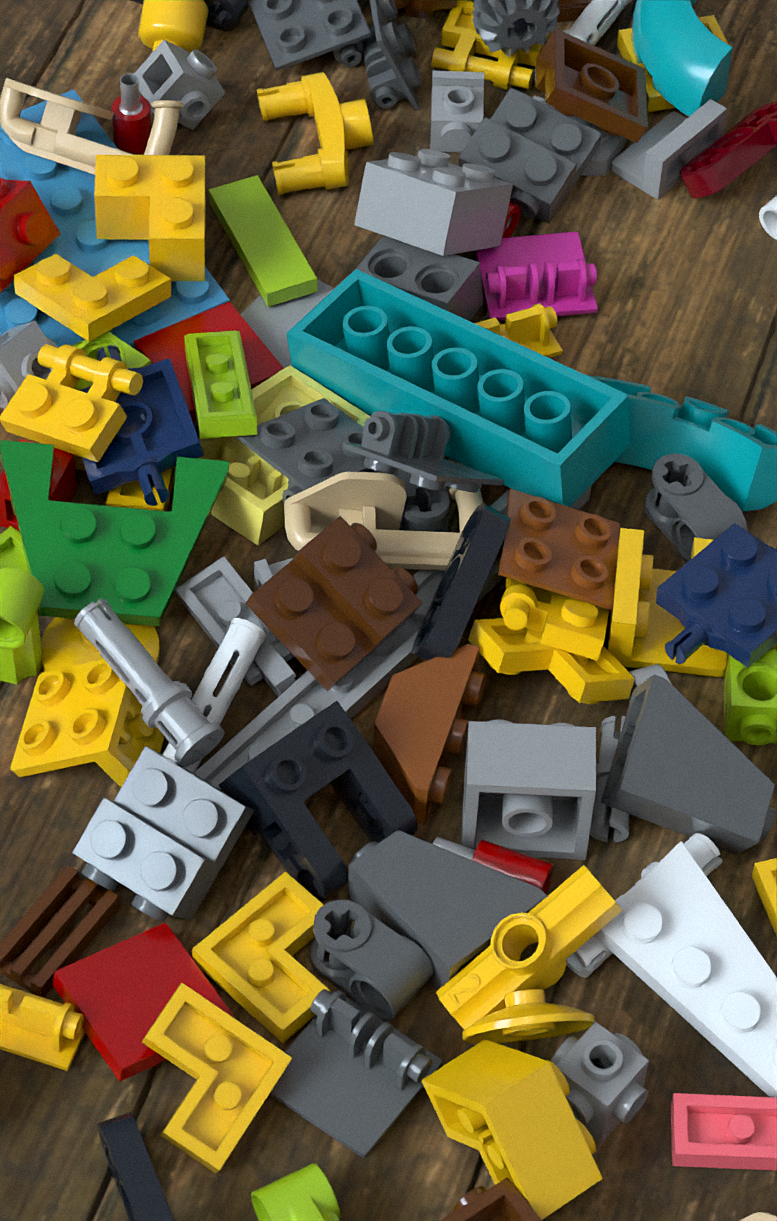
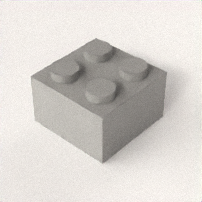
M420 149L418 156L392 152L389 153V158L386 160L366 162L354 225L442 256L498 247L501 244L513 184L494 178L495 170L483 165L466 163L463 164V167L451 164L449 163L450 155L444 152Z
M491 720L488 722L469 721L463 787L461 845L476 850L479 842L483 839L535 858L586 860L596 794V727H579L569 723H554L551 725L518 724L506 720Z

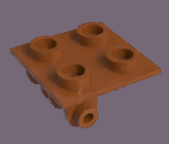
M510 488L506 515L510 517V525L502 543L498 575L612 610L620 523Z

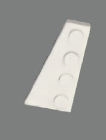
M680 841L618 903L623 911L594 936L769 1097H777V977L685 845Z

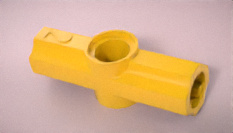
M583 865L530 912L511 914L502 919L493 931L490 940L491 945L435 993L448 1012L465 1030L485 1016L506 1008L505 994L521 990L547 989L557 983L564 974L567 958L623 910ZM539 942L537 950L531 957L519 961L521 953L527 946Z

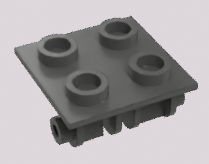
M254 0L249 2L276 71L333 51L337 62L346 67L356 66L360 63L364 52L361 40L371 37V32L357 0Z
M370 0L374 25L368 27L371 37L361 41L364 48L371 100L380 108L388 109L393 107L396 102L408 98L413 109L418 110L419 104L416 88L422 86V79L413 57H410V53L416 51L412 32L406 22L398 24L395 18L398 17V12L394 0Z
M325 398L257 425V435L236 437V439L289 479L288 489L283 491V502L289 497L342 472L383 473L363 466L365 456L343 449L344 443H362L363 427Z
M377 411L367 418L364 423L362 443H344L343 447L345 450L365 456L363 466L388 474H398L399 469L411 473L410 483L431 490L444 491L446 485L454 489L477 493L479 484H504V479L443 459L447 442L451 437V430L446 421L440 416Z
M323 989L315 997L310 1011L316 1014V1016L285 1051L292 1059L269 1094L365 1159L423 1089L424 1085L421 1080L438 1070L443 1064V1060L428 1051L421 1044L416 1043L395 1029L388 1022L378 1018L373 1012H369L348 998L343 992L337 990L332 994L328 990Z

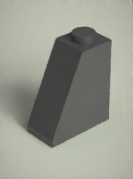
M654 674L633 690L600 803L689 837L695 833L703 834L717 848L737 855L764 841L768 836L775 818V807L770 806L775 784L667 679Z
M399 830L380 843L374 841L362 847L349 864L348 899L361 905L369 914L397 934L407 937L423 949L434 967V974L428 981L437 990L491 945L490 940L493 931L502 919L511 914L528 913L547 897L536 886Z

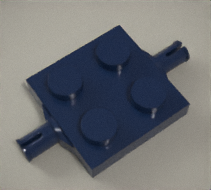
M108 345L107 348L111 358L122 361L119 348L114 345ZM103 347L96 354L97 360L100 361L107 357ZM170 358L143 368H127L128 370L140 373L143 377V384L138 394L130 395L121 392L115 401L121 405L127 415L126 420L99 462L82 457L95 495L133 481H139L145 502L148 505L156 506L158 503L152 489L153 487L156 488L161 503H164L169 498V491L165 486L161 472L175 467L177 457L200 458L205 456ZM91 386L79 391L87 393Z
M734 523L657 587L656 604L678 618L685 628L665 644V651L671 660L676 657L675 663L683 664L701 646L707 645L726 652L749 668L777 644V548L768 546Z

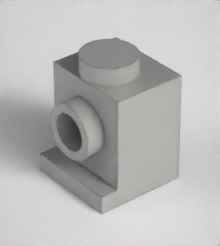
M433 71L430 150L462 152L484 119V72Z

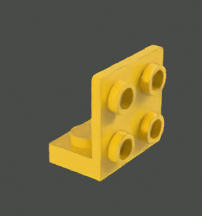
M620 528L614 602L610 613L607 650L624 667L644 668L659 664L664 671L723 677L727 666V653L724 651L700 647L683 664L675 663L676 657L673 660L669 658L665 651V644L685 628L678 618L656 604L657 587L677 571L652 569L653 555L642 554L644 530Z
M104 659L94 660L43 672L38 676L10 769L18 777H24L96 762L122 787L145 746L160 753L164 735L157 727L149 728L143 721L142 705Z

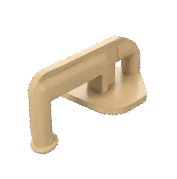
M6 78L0 97V126L21 150L94 175L96 154L134 155L75 135L82 112L112 120L114 112ZM26 94L47 100L41 124L20 118ZM173 100L151 102V107L155 108L154 122L144 155H169L177 130L179 109L183 108V103Z
M342 472L285 500L284 515L287 538L295 550L299 551L341 516L349 525L360 523L372 533L377 542L375 553L390 569L394 566H399L404 569L445 571L468 519L475 509L483 503L480 492L482 484H479L477 493L451 487L449 489L450 498L457 502L460 533L399 530L407 492L406 485L400 478L387 473Z

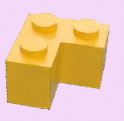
M96 154L94 200L97 239L149 240L150 266L171 278V282L205 281V156Z
M484 1039L421 1080L447 1137L479 1150L494 1184L508 1177L541 1220L603 1179L592 1156L596 1152L595 1142L587 1128L575 1118L566 1099V1096L570 1093L569 1085L563 1073L553 1062Z

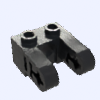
M335 701L242 765L219 784L222 791L254 809L252 816L246 824L254 836L258 833L262 835L288 874L320 902L348 882V872L342 858L304 804V800L330 783L372 842L380 843L397 830L412 836L418 829L417 819L412 808L338 701Z

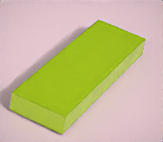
M258 175L209 189V203L267 307L318 292L316 275Z
M240 331L184 335L185 355L199 438L257 435V415Z

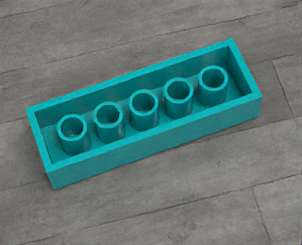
M355 269L286 333L292 367L369 416L377 411L442 417L451 430V437L447 442L444 456L469 468L504 479L503 485L523 493L571 507L631 444L628 394L358 269Z

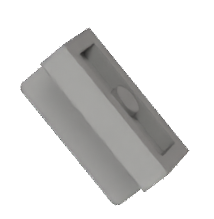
M710 99L688 118L678 112H671L646 132L638 143L634 142L613 159L611 171L658 200L682 180L679 174L680 170L723 135L727 108Z

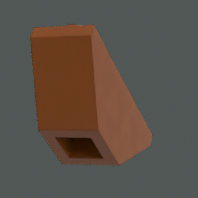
M466 644L455 649L450 658L435 657L392 675L374 722L373 752L412 808L418 824L426 825L433 803L444 804L453 769L447 768L451 754L461 756L468 736L469 720H465L464 716L468 706L476 709L479 707L483 696L487 674L478 671L480 647Z

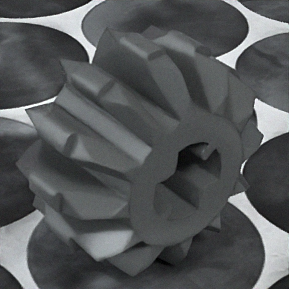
M474 0V11L472 12L474 18L472 21L476 33L480 34L484 44L488 46L491 52L501 49L507 57H510L517 49H522L525 53L529 54L530 46L535 43L545 45L547 34L552 33L555 28L558 29L557 16L560 14L558 0Z

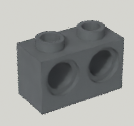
M383 235L356 268L468 321L473 318L484 304L480 262L455 254L442 256Z

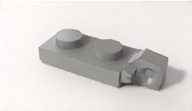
M225 557L220 558L176 588L175 591L180 601L217 648H219L226 636L233 618H241L252 622L266 633L267 637L263 644L260 645L244 677L251 686L263 678L268 688L278 698L296 682L295 673L286 663L295 656L245 604L253 592ZM232 660L229 661L230 665L233 666L234 662Z

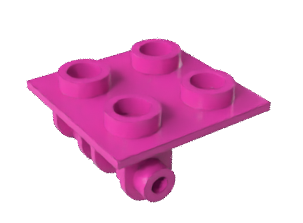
M578 232L502 238L501 244L498 247L475 250L476 260L480 262L482 286L490 319L496 317L498 321H506V314L532 308L534 304L538 303L542 304L543 307L552 306L556 316L597 313V305L592 285H596L597 280L596 268L594 263L586 264Z

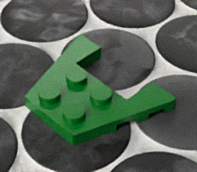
M1 440L0 460L5 471L14 515L17 518L28 571L41 582L44 588V595L38 608L39 615L75 619L83 608L93 601L96 604L98 599L102 598L109 603L123 623L159 626L188 565L189 557L200 533H203L219 492L220 490L222 491L227 481L229 461L177 457L172 511H156L50 501L54 445Z

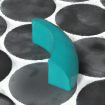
M637 0L633 14L631 36L633 50L638 64L643 63L652 75V86L655 90L687 116L692 115L710 99L715 102L720 100L726 94L733 47L720 40L700 21L692 7L697 0Z
M587 375L629 395L631 444L614 462L653 470L656 461L662 456L683 454L698 462L709 478L727 497H730L738 505L741 511L763 509L777 501L776 431L762 424L756 425L754 430L745 423L727 418L729 410L689 396L685 397L683 406H681L672 398L650 392L651 386Z

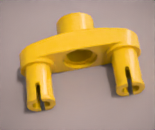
M323 72L301 76V81L266 89H256L263 122L308 113L309 117L314 116L321 148L317 149L318 154L282 162H272L278 195L281 196L284 193L325 186V190L348 186V150L374 145L365 99L339 104L335 91Z

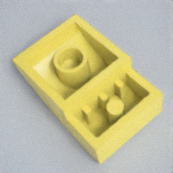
M291 365L251 390L257 415V425L323 398L362 427L366 419L370 417ZM237 436L199 439L205 456L198 459L229 461L227 481L222 491L220 490L211 510V515L259 546L285 525L282 495L283 491L288 489L289 479L236 439ZM174 470L173 486H172L173 489H174V481H175V470Z

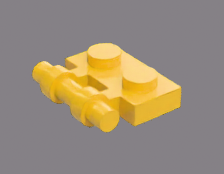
M457 0V7L451 9L442 29L441 45L455 48V50L450 51L436 47L432 56L431 66L446 71L484 72V79L493 81V87L509 90L511 86L529 90L532 85L534 70L517 65L522 63L536 67V58L544 45L535 43L530 46L529 54L525 53L522 49H517L510 57H507L501 49L491 52L488 46L484 44L480 34L476 33L472 21L474 18L472 14L474 2ZM551 33L547 34V40L551 36ZM478 53L491 57H496L499 59L498 61H494L474 56V54Z
M45 344L38 353V363L41 366L52 369L46 380L28 374L0 415V422L9 433L42 444L54 445L56 449L99 462L127 418L121 405L115 402L121 392L130 395L138 394L142 388L143 377L140 373L128 370L126 364L122 361L108 357L103 358L101 361L87 357L83 349L68 344L60 347ZM80 378L93 382L87 393L74 389Z
M506 578V590L502 595L500 611L504 617L503 621L508 628L520 630L525 627L541 632L540 644L598 661L605 640L609 609Z

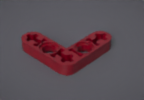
M777 101L763 105L748 114L680 170L679 174L691 198H702L720 191L777 145Z

